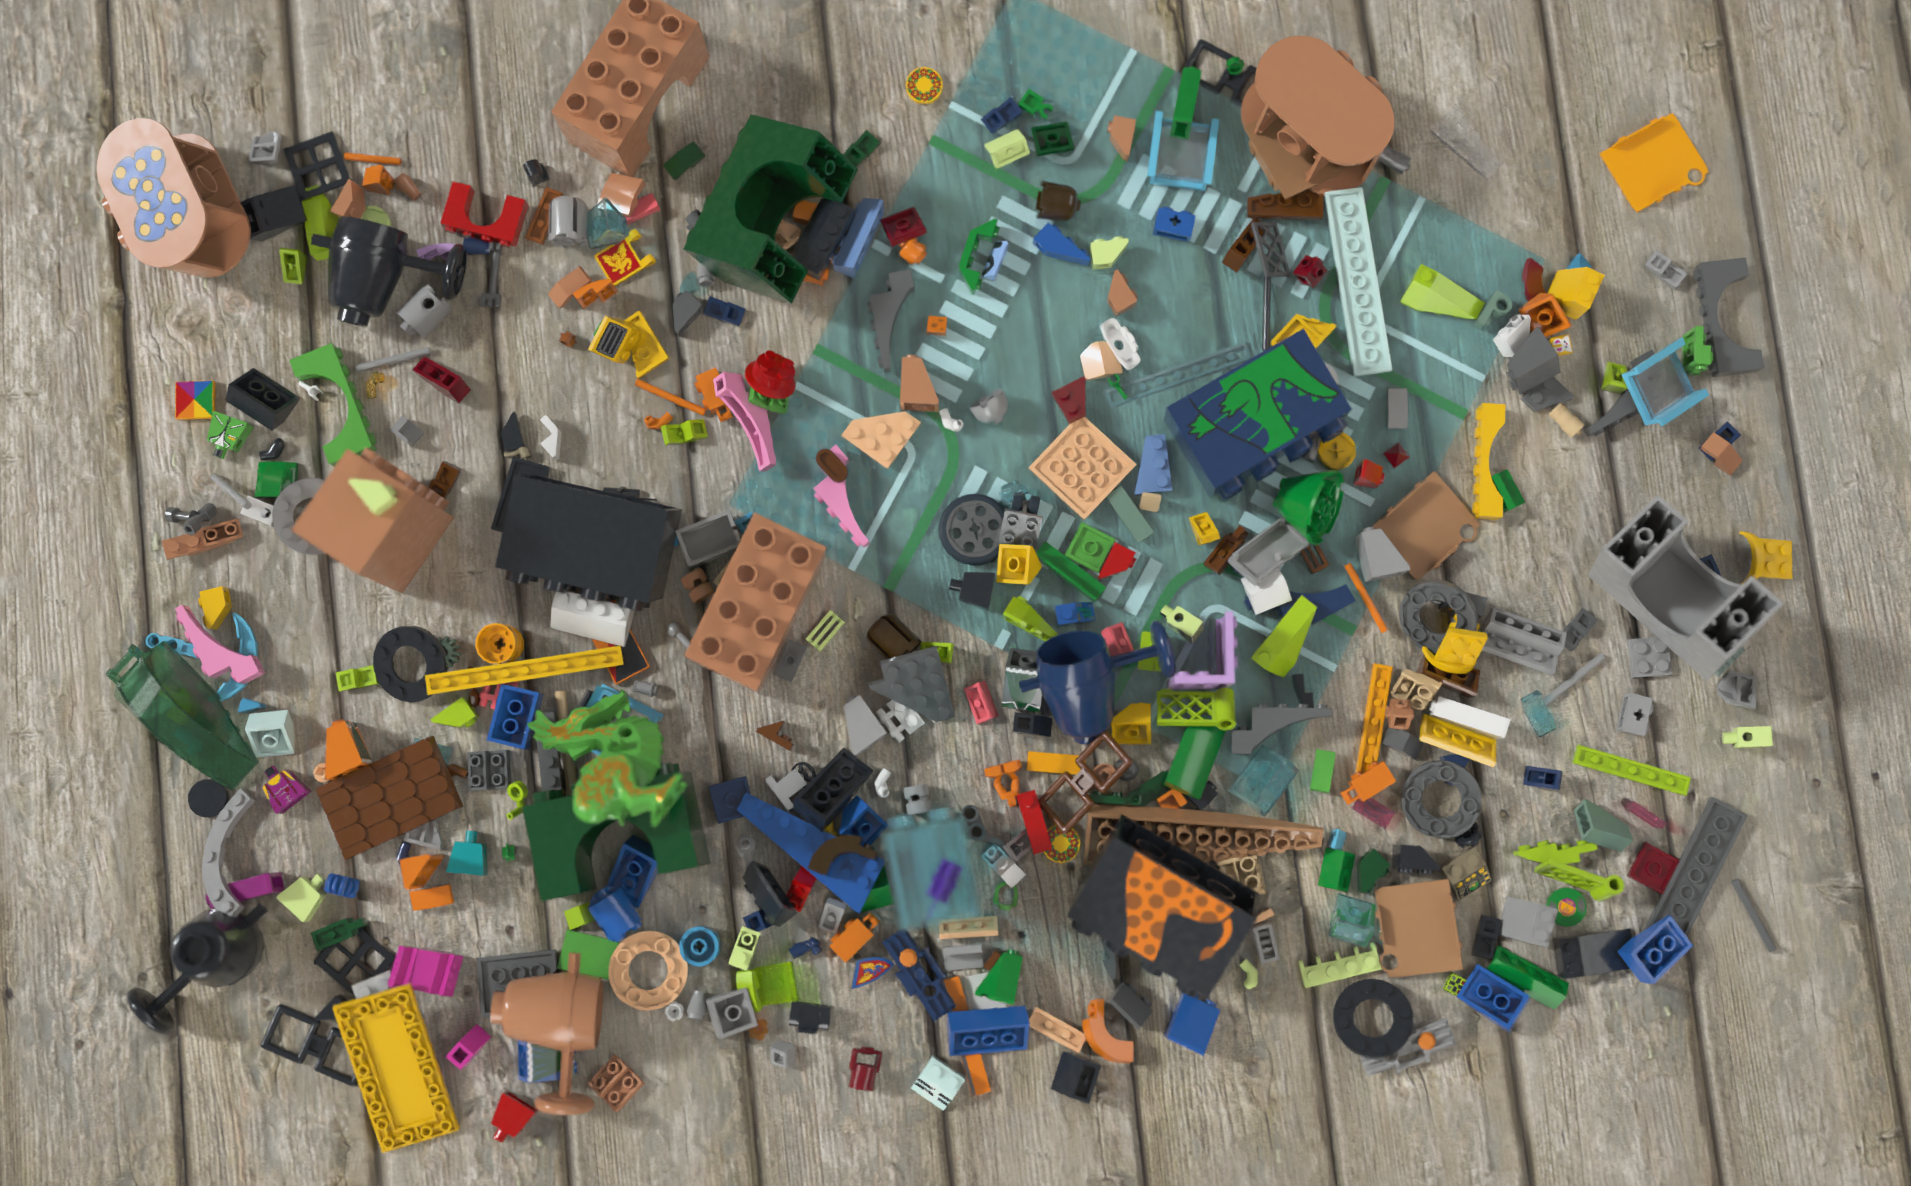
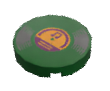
M1568 887L1559 888L1549 895L1546 906L1558 909L1554 922L1557 925L1564 927L1575 926L1585 917L1587 910L1586 901L1582 894L1575 889Z

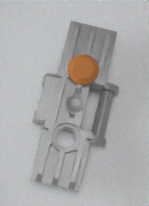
M1447 1018L1419 1028H1415L1413 1024L1409 1040L1403 1048L1391 1055L1389 1060L1385 1058L1368 1059L1361 1056L1360 1058L1368 1077L1394 1068L1396 1074H1399L1401 1070L1423 1062L1429 1063L1430 1054L1457 1044ZM1419 1049L1422 1053L1408 1060L1398 1061V1057Z

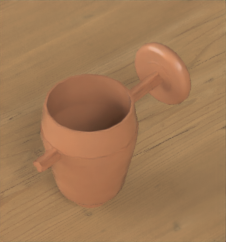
M569 952L568 972L512 980L508 983L505 992L495 991L492 998L491 1023L502 1024L505 1036L562 1051L559 1092L541 1094L534 1101L536 1109L548 1114H583L592 1110L595 1105L592 1097L582 1093L571 1092L574 1051L597 1049L603 1008V978L580 973L581 953Z

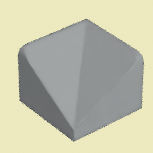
M777 1041L770 1047L771 1063L773 1065L788 1069L796 1062L795 1045Z

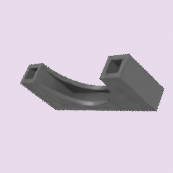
M1746 257L1701 262L1695 267L1693 276L1697 280L1696 294L1700 299L1699 313L1703 317L1704 332L1706 334L1705 345H1710L1711 352H1713V361L1708 366L1712 377L1760 371L1764 368L1761 349H1748L1734 343L1723 332L1717 316L1718 301L1724 289L1729 284L1742 281L1749 276Z

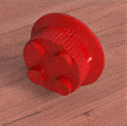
M771 350L760 354L757 360L749 363L745 369V378L748 384L755 391L766 397L784 399L791 396L796 388L794 362Z

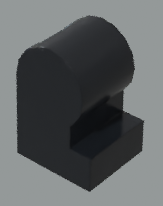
M537 159L529 160L523 164L528 180L533 187L550 180L544 164H539Z

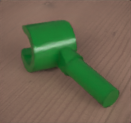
M1114 374L1117 382L1113 383L1108 378L1109 386L1116 388L1124 400H1126L1128 396L1120 385V378L1117 374Z

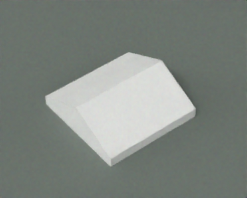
M1279 568L1257 586L1252 585L1246 578L1241 579L1256 615L1292 601L1286 580Z

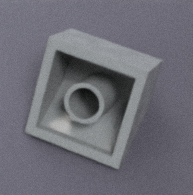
M746 987L705 999L717 1038L721 1039L758 1026Z

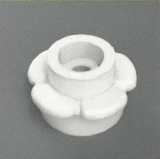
M673 1001L665 1007V1015L670 1021L680 1020L683 1017L684 1007L682 1004Z

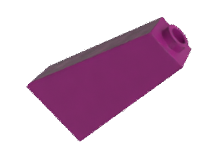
M282 872L266 873L227 884L239 902L280 893L285 890ZM206 894L207 905L210 906V909H214L215 907Z

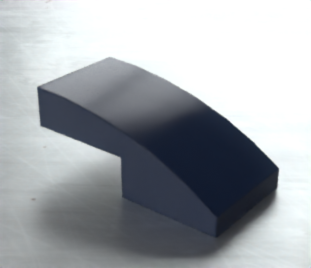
M1010 97L997 109L993 108L980 120L990 133L994 134L1019 117L1023 112Z
M709 296L703 315L739 327L746 309Z

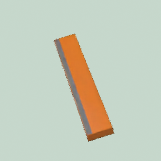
M959 976L942 980V984L957 1005V1007L949 1012L969 1011ZM981 1054L961 1055L972 1097L990 1092L991 1089Z

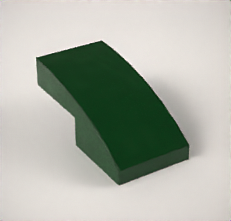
M865 130L855 143H852L843 155L858 168L877 149L881 142L868 130Z
M693 141L667 160L663 167L673 180H677L689 168H694L706 155L696 142Z

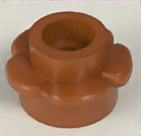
M568 331L560 333L559 342L572 348L574 344H577L574 334Z

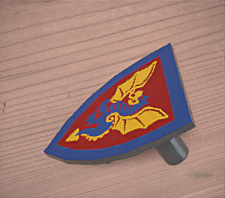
M859 953L854 954L855 967L851 989L870 984L888 972L895 964L882 956L862 958Z

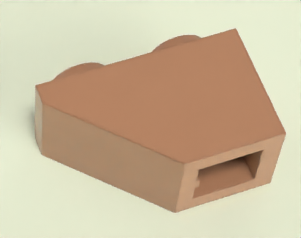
M1118 269L1114 271L1107 298V303L1116 317L1135 307L1137 304L1136 299H1138L1136 292L1128 287L1126 276L1124 273H1120Z

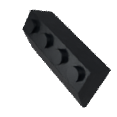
M821 198L791 253V256L808 269L807 275L819 281L821 280L855 217L853 208L840 202Z

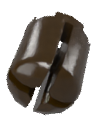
M891 613L882 615L870 627L866 636L868 643L886 660L912 653L922 643L898 617Z

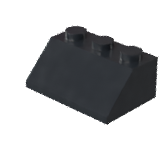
M252 368L228 385L225 401L273 431L285 422L299 402L300 397L255 368Z
M754 860L751 861L742 877L746 883L744 887L756 898L754 902L759 909H763L766 915L764 917L770 925L773 924L781 927L798 912L769 868Z

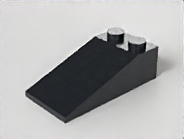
M843 747L795 797L792 809L823 832L839 815L874 770Z
M1631 928L1552 938L1558 977L1568 979L1630 969L1618 951L1632 938Z

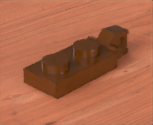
M1239 525L1234 533L1226 534L1204 561V566L1220 576L1228 566V559L1232 556V553L1244 545V540L1248 535L1246 529Z

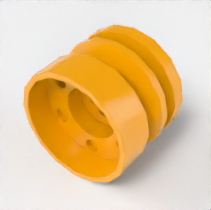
M492 623L484 626L479 631L475 647L478 655L486 662L492 664L515 662L521 656L524 650V639L517 628L507 624ZM500 642L506 643L505 647L500 646Z

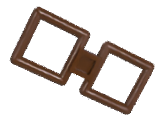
M1106 730L1099 734L1076 758L1075 763L1081 769L1078 774L1073 778L1068 771L1063 772L1038 800L1041 809L1063 834H1068L1094 806V801L1088 795L1095 786L1102 794L1106 793L1133 764V760ZM1105 740L1122 759L1123 763L1103 784L1084 761ZM1067 781L1085 804L1064 824L1046 802Z

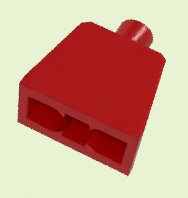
M509 1091L503 1092L491 1120V1124L498 1128L493 1138L503 1143L507 1135L516 1137L535 1116L538 1109Z

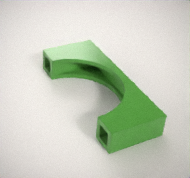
M330 343L289 361L295 377L300 381L314 378L327 379L337 383L346 396L348 417L345 426L334 440L322 446L328 463L335 467L347 449L358 456L361 455L365 448L372 452L376 451L375 444H377V440L368 428L371 426L369 419L363 415L362 409H364L361 400L356 397L355 392H357V388L354 382H351L348 375H351L350 370L342 361V358H344L343 352L340 347L337 348L334 344Z

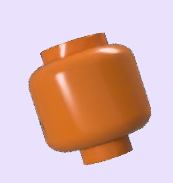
M917 238L899 245L901 248L900 256L911 265L919 264L927 255L926 246Z

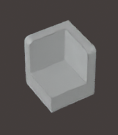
M403 415L390 429L411 447L424 434L421 429Z

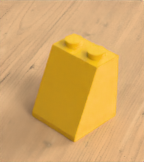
M1589 267L1558 270L1547 293L1555 296L1566 316L1577 320L1590 309L1605 275Z

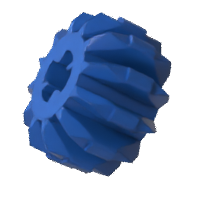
M331 873L325 881L324 890L327 893L355 898L359 891L360 882L358 879Z

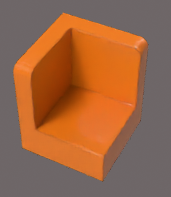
M1170 789L1155 799L1161 808L1177 809L1187 803L1181 792Z

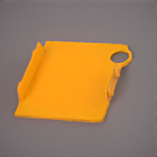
M1674 113L1651 120L1647 126L1627 137L1625 135L1622 136L1612 147L1599 154L1636 212L1655 202L1663 201L1664 197L1673 192L1681 191L1682 187L1687 184L1691 186L1701 184L1705 179V174L1709 172L1706 164ZM1689 170H1699L1702 174L1701 181L1697 183L1691 182L1688 178Z

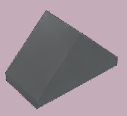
M1389 726L1381 740L1382 745L1414 760L1417 759L1424 742L1411 733L1392 729Z

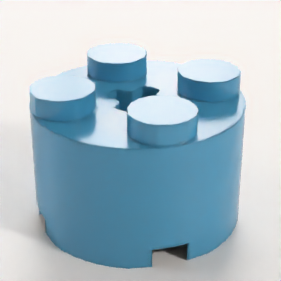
M696 926L684 933L679 943V951L682 958L687 963L697 967L713 962L721 950L719 935L713 928L708 926ZM699 941L702 944L704 943L705 947L702 948V951L700 950V948H696V945L699 944Z

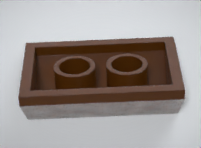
M1423 655L1417 673L1442 682L1441 687L1467 698L1477 695L1480 670L1473 668L1465 674L1448 673L1433 666Z

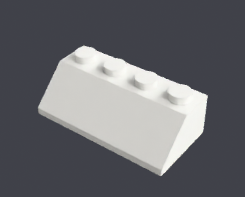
M568 591L566 593L556 592L551 607L550 628L625 647L635 610L606 601L599 602L585 599L579 594Z

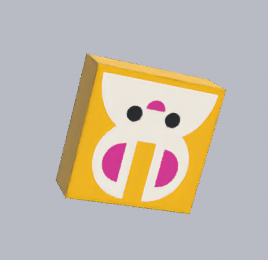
M1569 334L1549 338V343L1558 356L1573 353Z

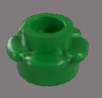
M1232 57L1227 60L1226 69L1231 74H1239L1243 70L1244 61L1240 57Z
M506 843V847H502V859H506L507 862L514 860V844L508 845Z

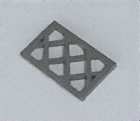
M1277 222L1251 223L1265 277H1290L1291 274ZM1258 227L1264 231L1262 236L1259 235ZM1270 227L1274 228L1275 235L1269 231ZM1266 235L1273 240L1271 245L1264 240ZM1262 244L1268 249L1267 255L1264 254ZM1276 244L1279 247L1280 254L1274 249ZM1271 254L1278 259L1276 264L1270 259ZM1267 263L1273 268L1272 272H1269ZM1281 263L1284 266L1285 272L1279 268Z

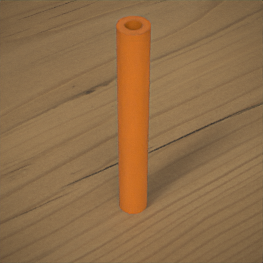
M344 153L345 160L391 165L402 164V159L397 157Z

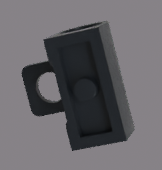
M792 1001L789 1026L798 1027L796 1032L816 1035L818 1030L828 1031L832 1006Z

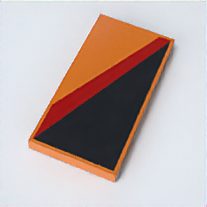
M613 600V601L610 602V603L617 604L616 600ZM631 628L625 647L621 646L624 665L607 667L615 685L650 668ZM592 639L597 649L618 646Z

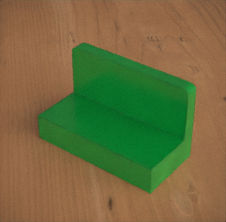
M1504 470L1491 476L1497 491L1503 498L1504 513L1525 503L1509 470Z
M1326 848L1318 886L1348 893L1356 854Z

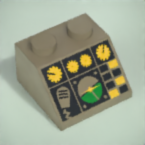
M1468 847L1440 865L1439 872L1444 879H1449L1450 889L1458 901L1491 881L1487 866L1475 847Z

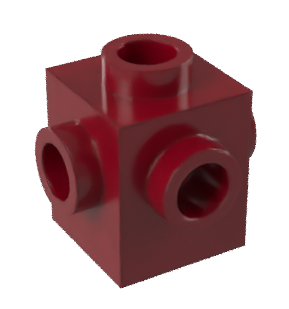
M1305 255L1293 271V274L1302 285L1315 288L1327 272V269L1319 257Z

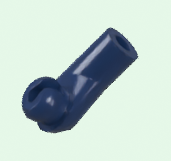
M402 841L396 856L399 865L401 859L410 858L408 854L411 847L410 843Z

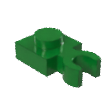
M1030 89L1026 91L1018 103L1020 108L1033 116L1038 112L1043 120L1048 119V115L1043 112L1044 110L1053 111V107L1050 104H1043V97Z

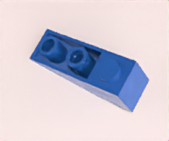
M1048 222L1033 238L1032 244L1048 257L1086 266L1090 264L1091 258H1089V253L1075 246L1074 240L1061 234L1062 231L1055 224L1051 225Z

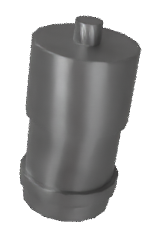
M1389 145L1386 146L1378 162L1384 163L1401 175L1405 169L1409 170L1411 167L1408 165L1411 158L1390 148Z

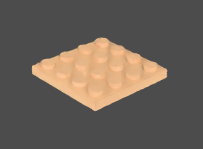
M1083 417L1071 423L1028 469L1085 520L1137 464L1086 417Z

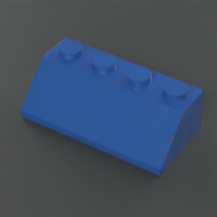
M1026 1006L975 1009L947 1013L949 1057L1027 1049L1029 1020Z

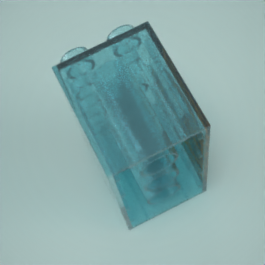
M953 807L928 811L930 822L916 825L915 817L912 814L887 819L889 830L881 831L899 931L981 916L963 816L954 818ZM944 858L963 867V870L956 883L957 888L953 890L948 903L945 904L937 900L927 920L926 918L935 899L926 895L932 883V875L936 874Z

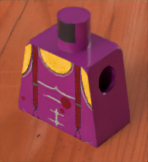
M271 766L264 772L270 781L263 785V790L276 814L285 813L312 792L290 770L279 772L275 766Z

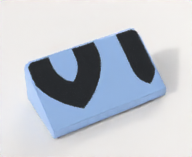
M1008 241L994 243L982 272V277L992 281L996 279L1008 249Z

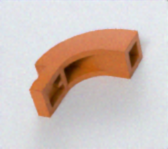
M1104 999L1090 1001L1087 1009L1090 1018L1082 1020L1084 1035L1090 1047L1100 1057L1108 1061L1124 1064L1133 1062V1041L1117 1040L1106 1030L1104 1024Z

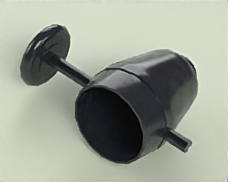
M347 216L339 217L332 238L313 234V237H311V245L329 249L328 301L332 307L339 309L337 320L362 327H368L370 317H380L383 315L405 266L443 275L442 289L445 298L449 300L456 298L462 287L466 270L467 252L464 245L456 244L451 248L446 264L407 255L408 234L406 232L380 223Z
M259 903L247 915L240 912L237 917L230 916L216 909L205 910L182 926L174 936L170 947L171 961L182 975L158 997L142 988L134 987L129 990L126 995L127 1003L135 1016L151 1030L159 1034H169L175 1025L174 1019L165 1005L191 981L217 988L234 985L252 973L261 961L264 950L263 933L256 922L268 912L267 908Z

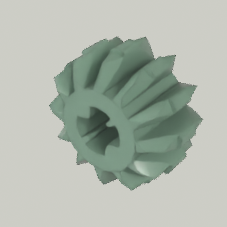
M445 636L443 640L441 637H438L437 639L442 644L444 650H448V654L445 656L446 665L452 668V661L455 663L459 662L456 656H462V653L457 652L461 646L455 645L456 639L450 640V637Z

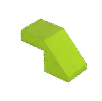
M690 419L681 424L664 425L661 427L665 445H680L708 437L704 419Z

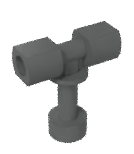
M206 503L198 512L191 510L189 513H183L179 508L169 507L165 512V518L168 522L172 523L185 520L186 522L182 524L185 533L194 535L203 527V521H210L218 512L212 503Z

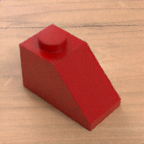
M1363 459L1356 466L1353 484L1376 489L1384 481L1385 473H1382L1383 467L1370 460Z
M1115 542L1097 579L1103 580L1124 573L1128 567L1132 569L1137 559L1134 558L1136 552Z

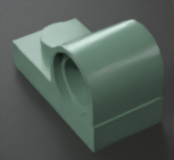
M1496 289L1473 326L1480 330L1484 325L1488 326L1493 316L1497 318L1505 316L1512 308L1511 299ZM1497 303H1501L1504 306V310H1500Z

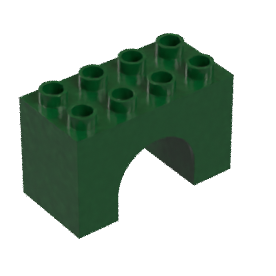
M750 114L745 126L738 133L737 142L728 160L721 167L720 176L711 194L704 201L703 210L694 228L687 235L683 250L724 283L792 304L808 269L775 242L779 224L786 213L803 200L821 197L842 203L858 169L820 131Z
M679 763L661 764V768L657 769L654 780H651V783H647L645 786L652 787L666 783L677 774L683 776L678 783L687 784L686 788L657 826L654 827L651 823L652 811H646L635 816L629 813L625 818V821L639 827L649 838L654 850L659 875L710 864L692 773L681 772ZM576 784L571 785L572 794H574ZM551 789L532 794L534 804L523 806L522 810L541 902L597 889L592 865L593 847L600 833L606 827L619 820L606 817L599 823H589L579 819L573 809V795L566 797L565 789Z

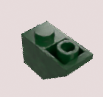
M1370 848L1357 862L1358 891L1360 893L1371 892L1376 886L1375 882L1379 877L1381 879L1384 878L1389 872L1388 868L1391 864L1374 848Z

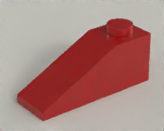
M1035 789L1016 795L1033 854L1052 850Z

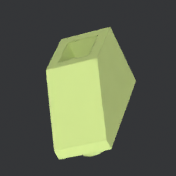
M1119 236L1108 241L1096 239L1090 243L1092 270L1111 268L1127 248L1128 238L1123 239V237Z
M742 926L728 964L747 971L754 957L761 933Z

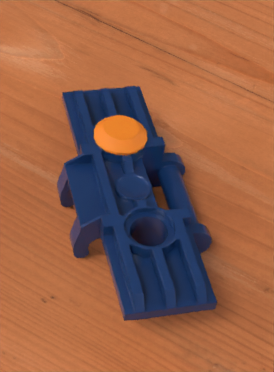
M903 927L882 942L900 971L895 973V976L907 990L906 993L909 997L914 994L917 995L934 1022L957 1007L941 982L948 975L942 971L929 951L931 950L929 946L921 951L906 927ZM922 955L938 977L933 981L920 965L918 958ZM933 985L936 988L935 995L927 996L925 994V987Z

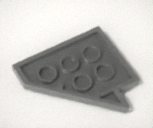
M936 646L880 661L884 679L870 682V689L935 722L955 717Z

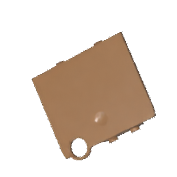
M1277 117L1262 133L1258 132L1256 135L1253 131L1258 120L1243 127L1250 138L1248 146L1250 147L1251 154L1257 159L1268 178L1269 185L1273 187L1275 192L1280 190L1285 200L1334 178L1346 170L1344 165L1334 167L1328 163L1307 183L1305 181L1307 177L1305 172L1313 166L1315 162L1313 157L1318 152L1311 145H1308L1299 155H1293L1285 150L1278 140L1277 133L1287 124L1286 122Z
M1435 471L1429 474L1422 482H1417L1413 490L1395 506L1389 507L1386 510L1387 513L1371 526L1375 529H1382L1410 566L1408 573L1417 581L1427 572L1433 569L1437 570L1449 555H1454L1462 541L1470 542L1474 540L1477 535V528L1480 526L1475 517ZM1465 524L1472 526L1474 530V535L1470 539H1464L1460 535V528Z
M1449 879L1375 889L1378 909L1375 911L1376 919L1379 918L1381 932H1378L1379 940L1383 941L1384 953L1380 956L1379 961L1381 968L1388 973V977L1463 970L1460 951L1463 945L1462 940L1459 941L1454 913V909H1457L1456 901H1452ZM1387 954L1394 955L1398 960L1396 968L1388 970L1382 965V959Z

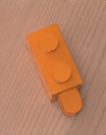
M715 367L695 376L697 382L694 384L698 393H703L705 399L702 400L705 409H710L712 414L717 413L720 422H723L733 416L729 407L719 397H716L713 379L720 374ZM726 408L727 412L720 414L719 411Z
M1376 760L1367 765L1368 770L1363 773L1358 771L1350 776L1351 780L1348 781L1350 787L1340 793L1347 805L1357 799L1359 802H1364L1396 782L1384 761L1378 763ZM1353 790L1354 794L1356 795L1353 798L1349 793V791Z
M872 912L862 921L859 918L856 920L851 918L844 925L846 930L842 934L837 932L830 939L832 944L829 947L846 963L874 935L871 930L880 920ZM867 919L873 924L870 928L864 924Z

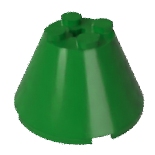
M1330 470L1282 478L1279 484L1280 491L1278 496L1274 498L1273 507H1276L1277 512L1310 544L1319 545L1324 541V539H1321L1324 534L1331 532L1338 517L1344 491H1341V483H1344V476L1340 471Z

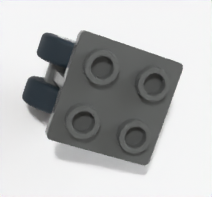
M1014 492L1011 509H1005L998 543L1033 546L1034 550H1036L1043 520L1042 516L1037 515L1040 497L1032 495L1029 501L1023 499V493Z

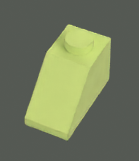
M350 479L348 481L369 509L378 516L398 502L394 496L397 493L390 484L386 486L379 481Z

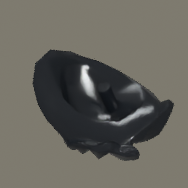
M1475 822L1467 831L1456 836L1454 842L1462 849H1464V846L1474 847L1479 844L1483 832Z

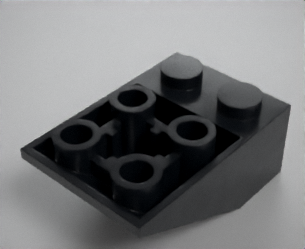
M296 185L256 195L240 202L249 219L251 229L250 240L263 242L307 221Z

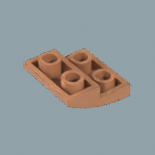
M611 173L600 195L597 206L598 210L630 217L639 204L637 196L645 186L644 180Z
M616 1054L588 1082V1085L595 1093L603 1098L614 1112L617 1113L645 1084Z

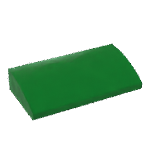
M1186 726L1163 785L1200 800L1226 730H1221L1217 726Z

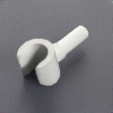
M302 381L298 383L316 401L319 400L316 397L318 393L324 394L315 385L311 387Z

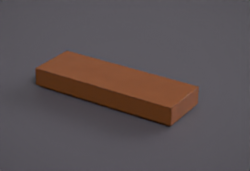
M549 187L545 188L526 233V240L544 246L549 231V204L554 198L563 196L564 193Z

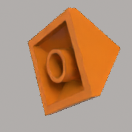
M1539 293L1518 310L1521 315H1530V331L1533 332L1535 328L1539 327L1545 337L1571 327L1570 321L1553 294Z

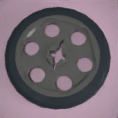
M966 494L958 497L946 507L940 518L939 538L942 546L951 557L963 564L983 565L993 561L999 555L1000 543H998L1005 509L995 499L986 495ZM982 506L986 509V513L984 516H977L975 509ZM960 510L967 513V518L963 521L956 517L957 512ZM972 519L976 527H980L977 534L978 540H976L974 532L969 530L972 529ZM991 520H996L999 523L997 530L989 529L988 523ZM955 528L960 529L962 532L961 537L958 539L951 536V531ZM984 539H992L993 546L988 549L983 547L982 542ZM971 542L974 544L975 549L973 552L968 553L964 550V545Z

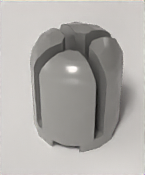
M563 195L554 198L550 202L548 242L553 241V246L569 248V245L580 244V247L587 244V205L582 199Z

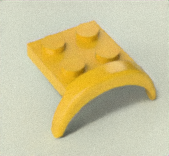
M1739 532L1748 540L1752 553L1749 574L1741 584H1744L1751 576L1756 580L1759 577L1793 579L1792 541L1759 538L1751 532Z
M1449 627L1436 655H1433L1426 646L1422 647V652L1427 660L1436 668L1448 673L1465 674L1474 668L1488 637L1486 633Z

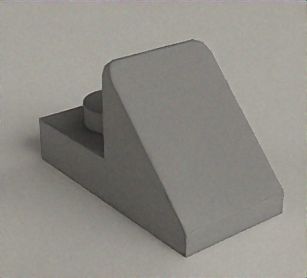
M828 897L818 928L836 934L847 904Z

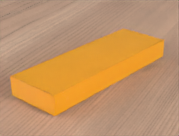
M1028 751L1026 771L1061 774L1068 771L1070 774L1077 775L1081 770L1075 763L1079 755Z

